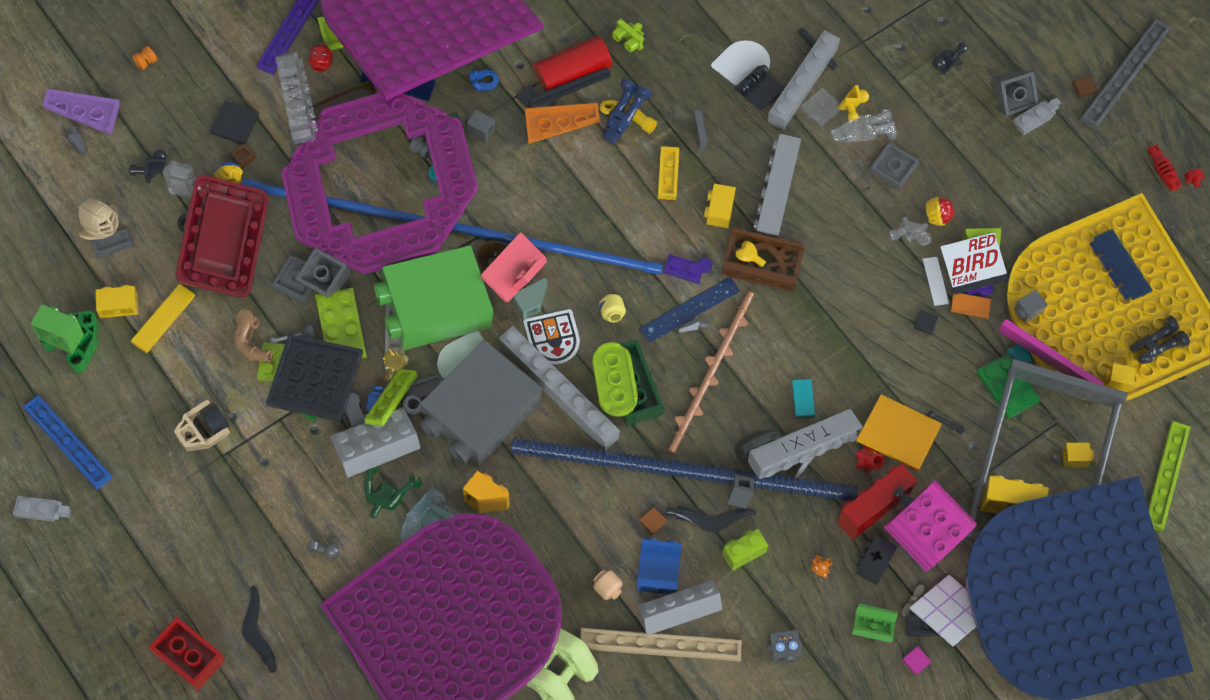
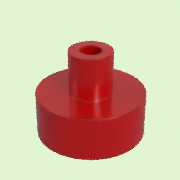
M1193 169L1185 173L1184 177L1187 184H1193L1194 188H1198L1201 186L1200 181L1204 179L1202 169Z

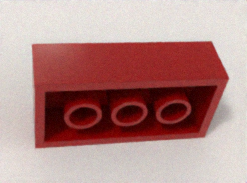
M903 464L897 468L896 466L890 468L884 478H877L871 484L872 487L870 489H863L857 494V499L853 502L849 500L841 507L842 511L839 513L840 517L837 523L852 540L900 504V497L893 495L897 488L901 486L904 489L903 494H912L918 481Z

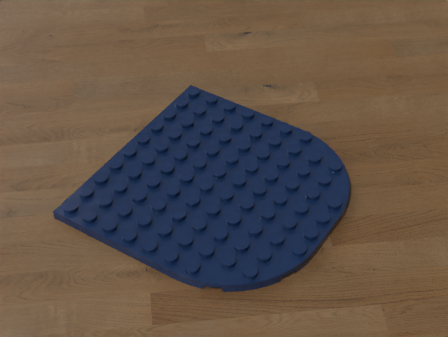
M1139 476L1015 504L989 520L975 538L968 555L966 588L978 637L987 659L991 661L998 674L1018 690L1031 696L1048 700H1071L1193 672Z

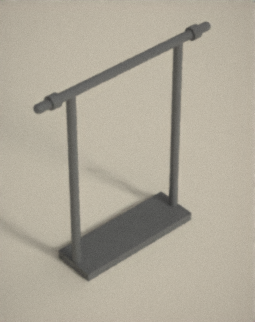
M1013 359L1007 369V379L969 516L974 521L976 520L1014 379L1113 408L1092 486L1101 485L1121 406L1126 401L1128 393ZM972 530L967 537L975 539L979 532Z

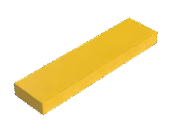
M179 284L133 337L131 343L145 353H148L194 299L195 294Z

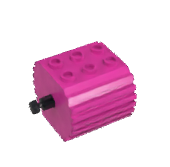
M936 480L927 485L914 498L908 493L903 494L904 489L901 486L897 488L893 495L900 497L899 502L904 507L884 526L889 534L925 572L935 566L977 525Z

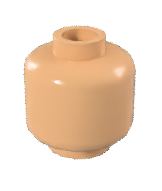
M603 570L593 579L594 590L604 600L610 598L615 600L622 593L623 582L611 570Z

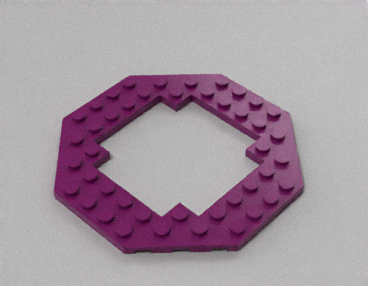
M376 93L323 109L320 114L321 117L316 124H313L306 135L307 138L302 145L298 146L292 155V160L281 172L297 241L313 249H319L363 275L381 270L384 266L436 254L478 190L461 120L455 117L452 118L446 115L445 112L433 106L430 107L422 101L403 93L388 100H385L380 93ZM403 123L408 139L426 134L441 196L423 200L426 218L357 238L354 237L350 222L332 226L319 165L337 160L333 146L334 143Z

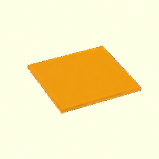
M881 394L856 441L919 471L942 423Z

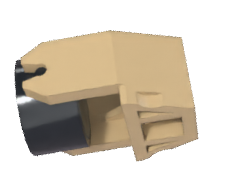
M206 400L183 415L174 433L188 452L209 449L230 434L228 429L230 425L215 403L210 404ZM199 414H201L203 420L213 432L214 436L211 438H203L194 426L193 420Z

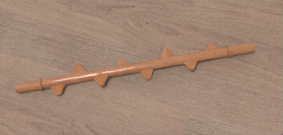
M747 291L741 305L738 306V311L730 327L720 328L719 333L724 339L715 357L706 356L705 361L709 369L700 387L689 389L693 400L685 416H676L674 419L679 428L674 433L675 436L667 450L669 453L675 454L693 416L703 415L699 404L708 386L718 385L719 381L714 374L723 356L733 355L729 344L737 328L748 325L744 314L747 313V308L754 296L752 292Z

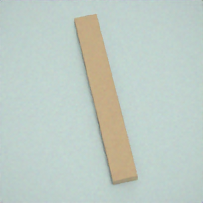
M581 628L580 640L588 646L589 650L741 661L742 640L656 633L647 635L643 632Z

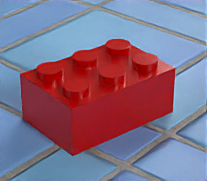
M177 616L148 647L155 657L197 692L225 661L222 653Z

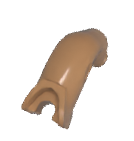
M241 309L236 318L237 326L234 333L236 348L249 361L270 363L273 359L271 351L249 346L254 329H257L260 324V319L253 316L251 311Z

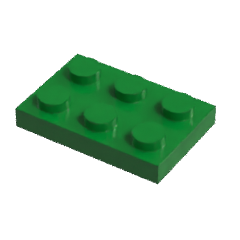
M1010 354L995 360L976 372L998 407L1007 379V369L1013 361ZM1014 379L1004 415L1007 420L1041 401L1030 383Z

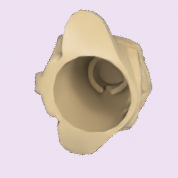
M87 198L78 207L80 224L84 228V230L79 232L81 238L87 240L103 239L112 236L116 232L119 225V216L115 205L111 204L108 206L99 200Z

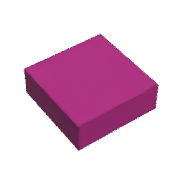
M916 647L902 659L915 676L931 663L930 659L919 647Z

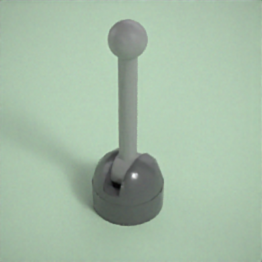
M313 324L304 326L301 333L292 334L316 339ZM288 336L279 338L271 337L269 342L277 343L279 341L287 340Z

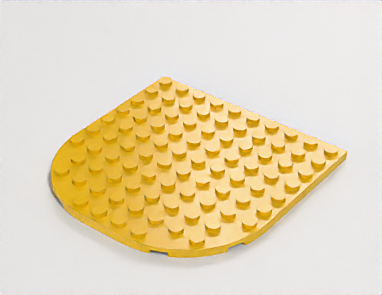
M1143 193L1038 238L1016 260L1007 283V305L1013 324L1104 383L1103 386H1106L1107 380H1104L1106 369H1109L1113 363L1136 368L1134 386L1127 392L1126 401L1210 365V303ZM1037 290L1047 303V307L1042 314L1025 323L1016 315L1014 307L1020 299ZM1168 315L1174 316L1179 325L1178 331L1182 330L1188 335L1190 345L1184 348L1175 347L1163 352L1162 355L1155 357L1152 362L1139 364L1137 358L1147 352V349L1143 348L1132 354L1129 347L1145 335H1151L1159 330L1163 325L1165 317ZM1174 334L1169 335L1155 343L1159 345L1165 342L1166 340L1170 339ZM1030 352L1039 367L1061 373Z

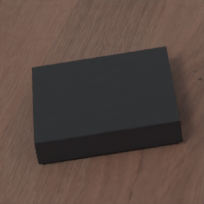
M224 101L210 129V133L239 144H246L259 117V112Z

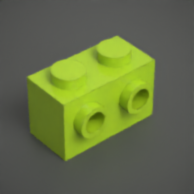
M759 529L755 531L749 530L742 535V538L728 541L725 544L722 555L733 571L765 554L768 544Z

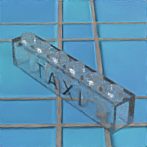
M297 51L276 56L293 142L298 144L315 140V131H318L316 121L312 120L315 118L313 107H309L313 106L310 95H307L310 93L308 83H304V81H307L305 70H302L305 69L303 59L298 58Z

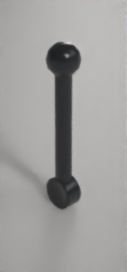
M932 410L927 413L929 418H935L956 429L958 434H962L965 430L963 426H957L936 415Z

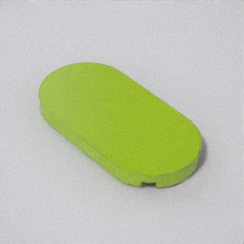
M609 342L602 344L598 347L592 359L599 404L609 415L624 416L633 411L638 398L631 355L626 348L618 343Z

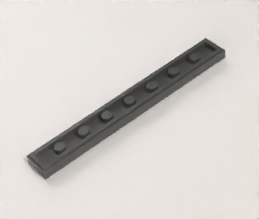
M1155 18L1083 114L1080 121L1096 130L1169 32V26Z

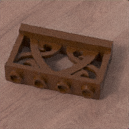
M732 228L721 275L795 292L805 245L798 241L783 240L777 236H766L760 232H748L743 228ZM737 241H750L756 247L757 252L766 249L777 263H771L763 270L758 269V264L751 261L753 266L750 267L745 266L749 262L741 261L738 258L734 263L729 262L731 252L736 255L735 243ZM785 252L795 254L796 259L793 262L785 263V261L791 258V256H786ZM795 266L794 275L788 276L787 268ZM775 268L777 273L771 272L770 269Z

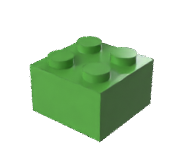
M42 304L30 323L38 340L71 354L74 353L84 336L81 326L74 315L61 313L59 309L51 305L47 307Z

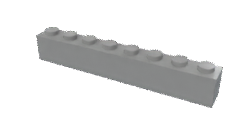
M513 326L499 337V348L534 382L542 387V390L604 451L619 439L620 430Z

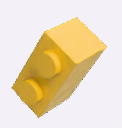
M714 184L713 190H709L707 201H710V207L706 206L704 217H707L706 225L729 228L736 187Z
M122 285L117 288L103 287L97 289L96 311L99 317L138 315V294L135 286Z

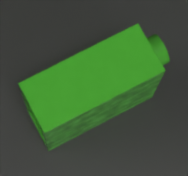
M471 245L382 267V282L374 283L376 298L379 306L389 305L391 316L385 317L387 333L390 339L399 337L403 350L491 328L493 309L483 279L480 277L481 274Z

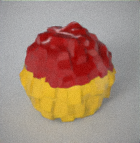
M934 197L926 203V213L931 224L943 226L955 214L952 202L947 199Z

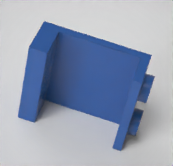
M655 538L642 539L636 591L666 595L677 592L682 544H678L677 541L673 540L661 542Z

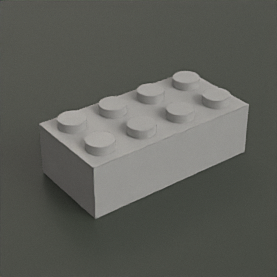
M404 407L394 410L384 426L370 425L364 422L330 436L347 478L421 448L417 433Z

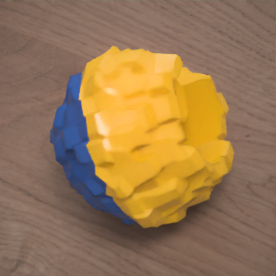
M226 162V164L223 163L216 169L213 176L242 184L243 171L240 165Z

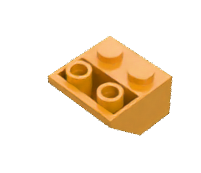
M477 471L463 487L464 502L479 513L507 510L510 507L509 491L503 485L495 484L493 479L486 473L482 474Z

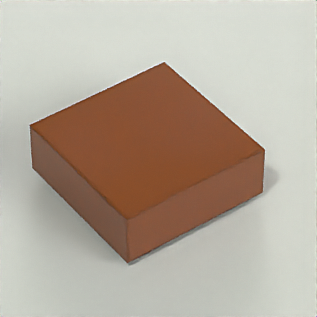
M654 507L639 521L653 536L667 524V520Z

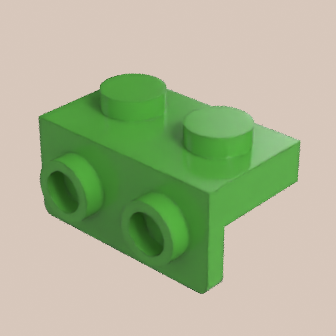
M858 604L854 616L852 634L892 643L898 613L896 611Z

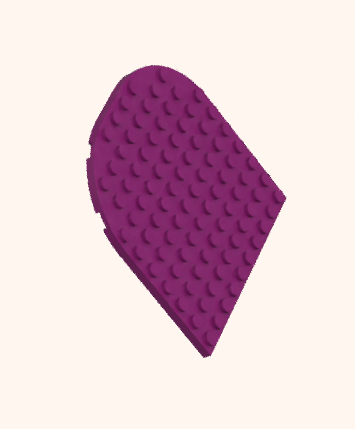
M321 0V8L326 24L385 100L391 99L543 29V23L523 0Z
M479 514L453 515L452 518L442 521L439 519L423 527L320 604L382 700H506L530 682L545 666L557 644L562 622L561 601L556 585L524 539L510 526L495 518Z

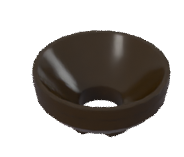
M488 241L482 244L476 255L479 267L485 271L490 265L488 263L489 259L497 258L507 246L500 241Z

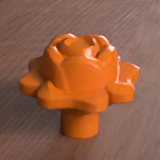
M816 555L815 559L812 560V571L816 575L826 578L830 573L829 566L832 565V561L829 558L824 560L823 557Z

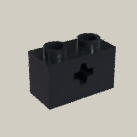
M878 535L875 536L874 540L869 539L865 547L867 551L865 557L860 556L856 564L859 567L856 574L878 585L898 546ZM874 556L878 558L876 562L872 560Z

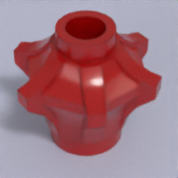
M866 445L855 453L858 460L856 468H864L867 473L872 469L881 468L884 464L883 455Z

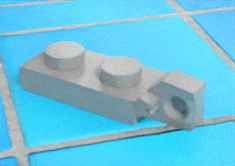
M1057 98L1049 103L1047 101L1041 102L1014 118L1012 122L1022 135H1026L1052 119L1056 113L1055 110L1059 109L1061 102Z
M17 496L13 515L18 518L54 522L59 517L70 518L71 509L69 506H63L57 500Z

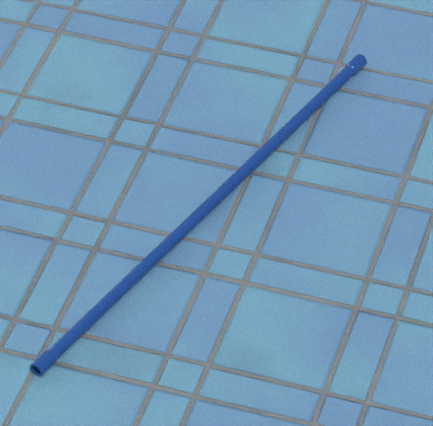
M245 178L242 180V185L261 189L267 194L286 197L284 187ZM326 196L328 206L404 222L426 218V216ZM456 223L451 230L452 232L511 243L517 236ZM526 237L540 250L643 270L644 272L661 275L663 264L641 261Z

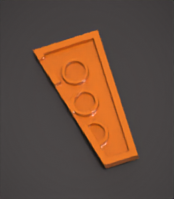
M598 103L525 108L528 144L596 124L600 121Z

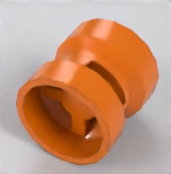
M149 46L142 48L140 53L132 55L133 61L142 71L147 68L148 64H153L157 61L156 55Z

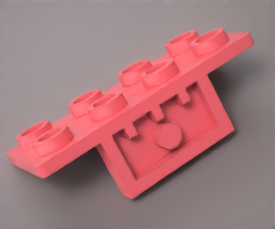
M519 233L480 277L507 303L547 262L546 257L522 233Z

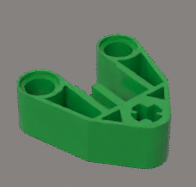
M91 311L72 313L77 318L84 334L74 353H68L66 358L71 370L75 373H81L86 370L99 344V322ZM39 340L42 348L46 351H53L57 348ZM81 359L79 363H73L75 360Z

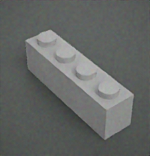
M713 580L637 605L640 622L647 635L722 610L720 592Z

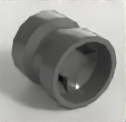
M423 136L414 137L409 150L414 153L418 152L421 157L427 159L431 155L428 142L424 140Z

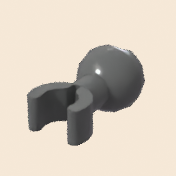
M309 540L307 547L309 552H322L328 558L337 557L340 551L335 543L323 545L313 540Z

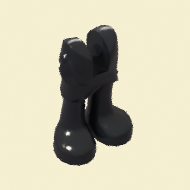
M1168 315L1163 319V325L1159 330L1135 341L1129 349L1134 354L1146 348L1147 352L1138 357L1137 361L1139 364H1147L1169 349L1187 347L1190 345V340L1184 331H1178L1179 325L1174 316ZM1174 334L1170 339L1166 340L1165 342L1159 345L1155 343L1169 335Z

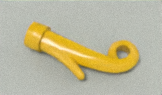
M604 100L599 105V109L603 114L609 115L610 111L616 107L619 101ZM627 105L623 113H626L630 106ZM639 109L632 118L634 122L642 127V130L649 134L653 132L657 125L656 120L647 117Z

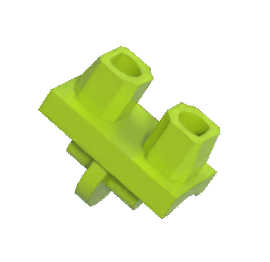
M622 19L617 21V28L612 32L614 40L619 42L625 38L627 41L624 43V47L630 53L636 49L640 51L644 47L642 45L644 41L642 37L644 33L641 31L642 24L636 23L634 25L631 22L627 24Z

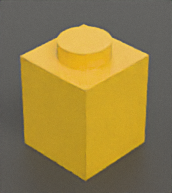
M1113 363L1105 372L1104 380H1107L1106 387L1129 392L1134 386L1136 368Z
M1066 443L1062 449L1064 468H1087L1094 459L1093 449H1090V443Z

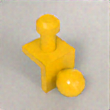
M855 85L840 103L838 110H848V120L851 122L857 121L859 116L855 109L860 103L868 101L869 93L863 89L859 90V86Z

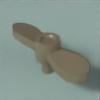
M923 585L916 587L913 596L909 598L908 603L903 607L901 611L903 617L911 613L910 607L924 593L925 588Z

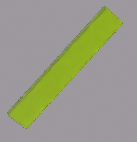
M1171 421L1148 505L1153 528L1160 532L1165 527L1191 426Z

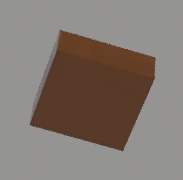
M1090 75L1073 80L1072 82L1079 98L1097 92Z
M245 143L230 153V157L240 165L241 169L256 159V155Z

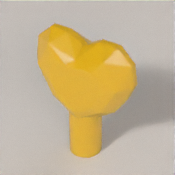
M744 241L741 248L735 252L736 257L741 261H753L760 267H763L766 263L765 260L758 256L756 247L750 241Z

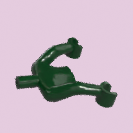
M379 466L368 469L364 479L365 499L368 503L374 505L369 516L376 519L382 508L391 511L396 509L403 496L411 487H421L423 483L421 477L415 480L414 474H411L408 477L409 481L399 490L391 485L380 483L379 487L373 491V474L378 472Z

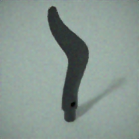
M679 506L677 508L667 507L666 515L676 516V519L689 521L708 532H718L745 516L756 514V510L750 508L734 510L717 517H711Z
M252 586L251 600L243 622L242 634L246 642L259 653L263 664L267 665L269 672L274 673L277 671L274 662L276 658L257 628L260 599L257 588Z

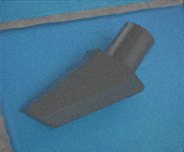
M71 126L67 139L79 152L86 153L87 150L80 134H77V127Z
M700 317L680 326L679 333L698 330V328L708 329L709 321L699 320Z

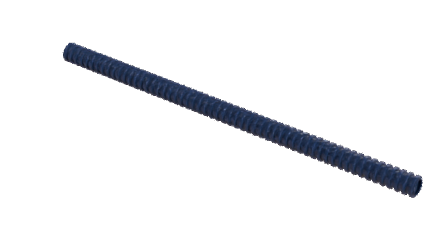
M514 437L511 447L512 454L518 453V455H521L522 453L524 456L529 454L530 457L536 455L537 458L542 456L544 459L548 457V459L554 458V460L560 459V461L566 460V462L571 460L573 463L579 461V464L585 462L586 465L591 463V465L597 464V466L603 465V467L607 465L609 468L614 466L615 469L621 467V470L627 468L628 471L630 469H633V471L639 470V472L645 471V473L649 471L651 474L656 472L657 475L663 473L664 476L666 474H669L670 477L676 475L675 477L677 478L678 476H682V478L688 477V479L694 478V480L698 478L700 481L705 479L706 482L712 480L713 483L718 481L720 484L724 482V484L730 483L731 485L735 474L754 479L755 489L760 487L762 490L764 488H767V490L773 489V491L779 490V492L783 490L785 493L790 491L791 494L797 492V495L803 493L804 496L809 494L811 497L812 495H815V497L821 496V498L827 497V499L832 497L834 500L839 498L840 501L846 499V502L849 500L853 502L857 499L856 496L858 494L857 485L851 487L850 484L845 486L844 483L839 485L837 482L835 484L833 482L827 483L826 481L820 482V480L816 482L814 479L809 481L808 478L802 480V477L796 479L794 476L790 478V476L784 477V475L778 476V474L759 479L752 470L750 472H747V470L741 471V469L735 470V468L731 470L729 467L724 469L723 466L717 468V465L711 467L710 464L705 466L703 463L702 465H699V463L693 464V462L689 464L687 461H684V463L680 460L675 462L674 459L668 461V458L662 460V458L656 459V457L650 458V456L644 457V455L640 457L638 454L633 456L632 453L626 455L625 452L620 454L618 451L617 453H614V451L608 452V450L604 452L602 449L597 451L596 448H593V450H590L589 447L584 449L583 446L578 448L576 445L575 447H572V445L565 446V444L559 445V443L555 445L553 442L548 444L547 441L541 443V440L535 442L534 439L529 441V439L523 440V438L517 439V437Z

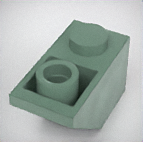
M546 278L542 280L537 279L526 288L522 287L512 297L513 304L523 320L541 311L548 288V280Z

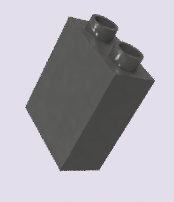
M483 340L420 403L422 420L419 422V425L433 439H437L440 434L451 443L448 450L459 462L465 464L470 459L479 467L542 402V387L488 342Z

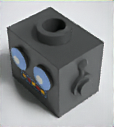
M798 630L770 633L767 648L770 651L772 662L781 661V663L787 664L793 662V660L800 659L802 655V640L799 639Z

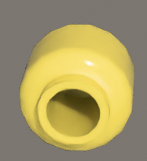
M608 294L599 302L601 315L606 321L618 322L626 313L623 300L619 295Z

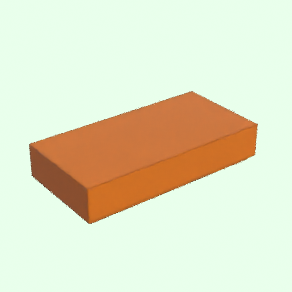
M953 293L950 312L988 319L991 299L961 293L955 295Z

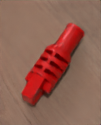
M1157 144L1149 147L1147 151L1154 161V168L1162 182L1170 191L1179 190L1182 184L1169 158L1164 157Z

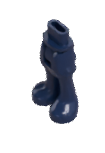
M622 78L620 86L623 89L622 97L616 107L610 111L607 125L604 128L605 133L602 137L612 144H615L617 139L622 137V134L631 125V120L644 101L652 96L651 91L639 85L637 87L633 82ZM635 94V97H634V99H633V101H632L630 107L628 108L627 112H626V113H623V111H624V109L626 108L627 104L629 103V101L631 100V98H632L633 95Z

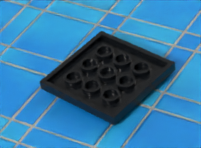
M288 334L266 405L272 408L342 422L364 353L363 349Z

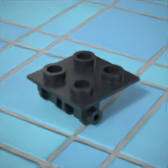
M764 64L757 66L734 88L760 111L785 89L783 85L767 73L768 67Z

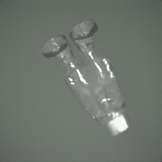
M889 108L883 109L876 116L864 115L838 125V128L831 129L834 143L840 141L845 143V141L874 140L877 134H886L889 140L897 139L895 123L892 120ZM877 123H883V124L878 125V126H874V125H873V124H877Z

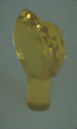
M394 350L385 352L384 363L388 368L384 376L385 380L391 381L394 372L401 370L408 364L409 359L406 354H397Z

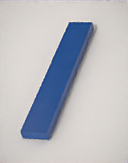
M39 395L23 406L24 410L97 490L113 478Z

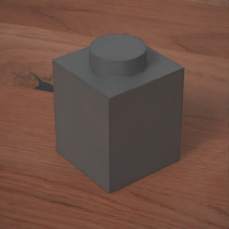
M475 110L473 115H469L465 122L467 133L484 142L488 140L495 129V119Z
M1036 290L1020 299L1014 309L1016 315L1027 323L1042 314L1047 307V303Z
M735 474L728 491L727 504L746 509L753 494L754 479Z

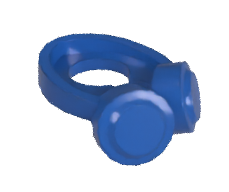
M472 70L470 73V81L476 91L492 90L498 85L499 77L491 70L479 72ZM487 75L493 77L491 83L477 82Z

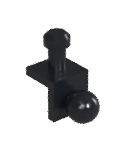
M960 42L955 51L944 49L933 59V67L939 70L942 75H945L954 65L961 66L963 62L959 59V56L963 52L966 53L968 51V46Z
M156 150L153 153V158H146L145 167H136V165L131 164L129 166V174L131 176L144 174L146 183L151 184V178L159 172L167 171L168 169L166 153L163 150Z

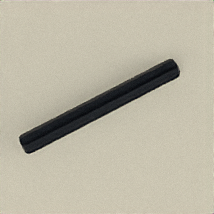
M609 68L601 69L528 99L529 105L535 108L610 78Z

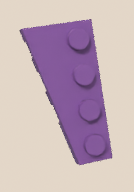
M47 89L43 107L112 135L120 101Z

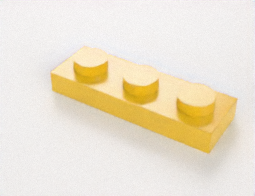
M661 146L658 199L676 200L679 163V148Z

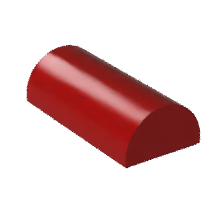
M598 35L532 63V69L545 92L601 69L612 68V60L608 48Z

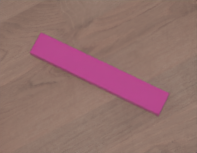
M1005 319L998 330L1061 373L1096 384H1104L1009 320Z

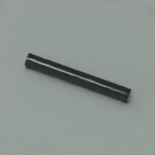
M801 28L798 33L813 48L816 41L804 28ZM831 58L827 65L834 70L838 65Z

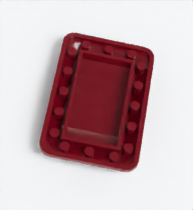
M201 175L196 178L175 273L179 283L238 298H244L250 293L269 201L265 191L207 175Z

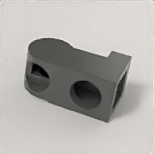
M351 393L345 412L352 428L364 423V418L367 414H362L359 396Z

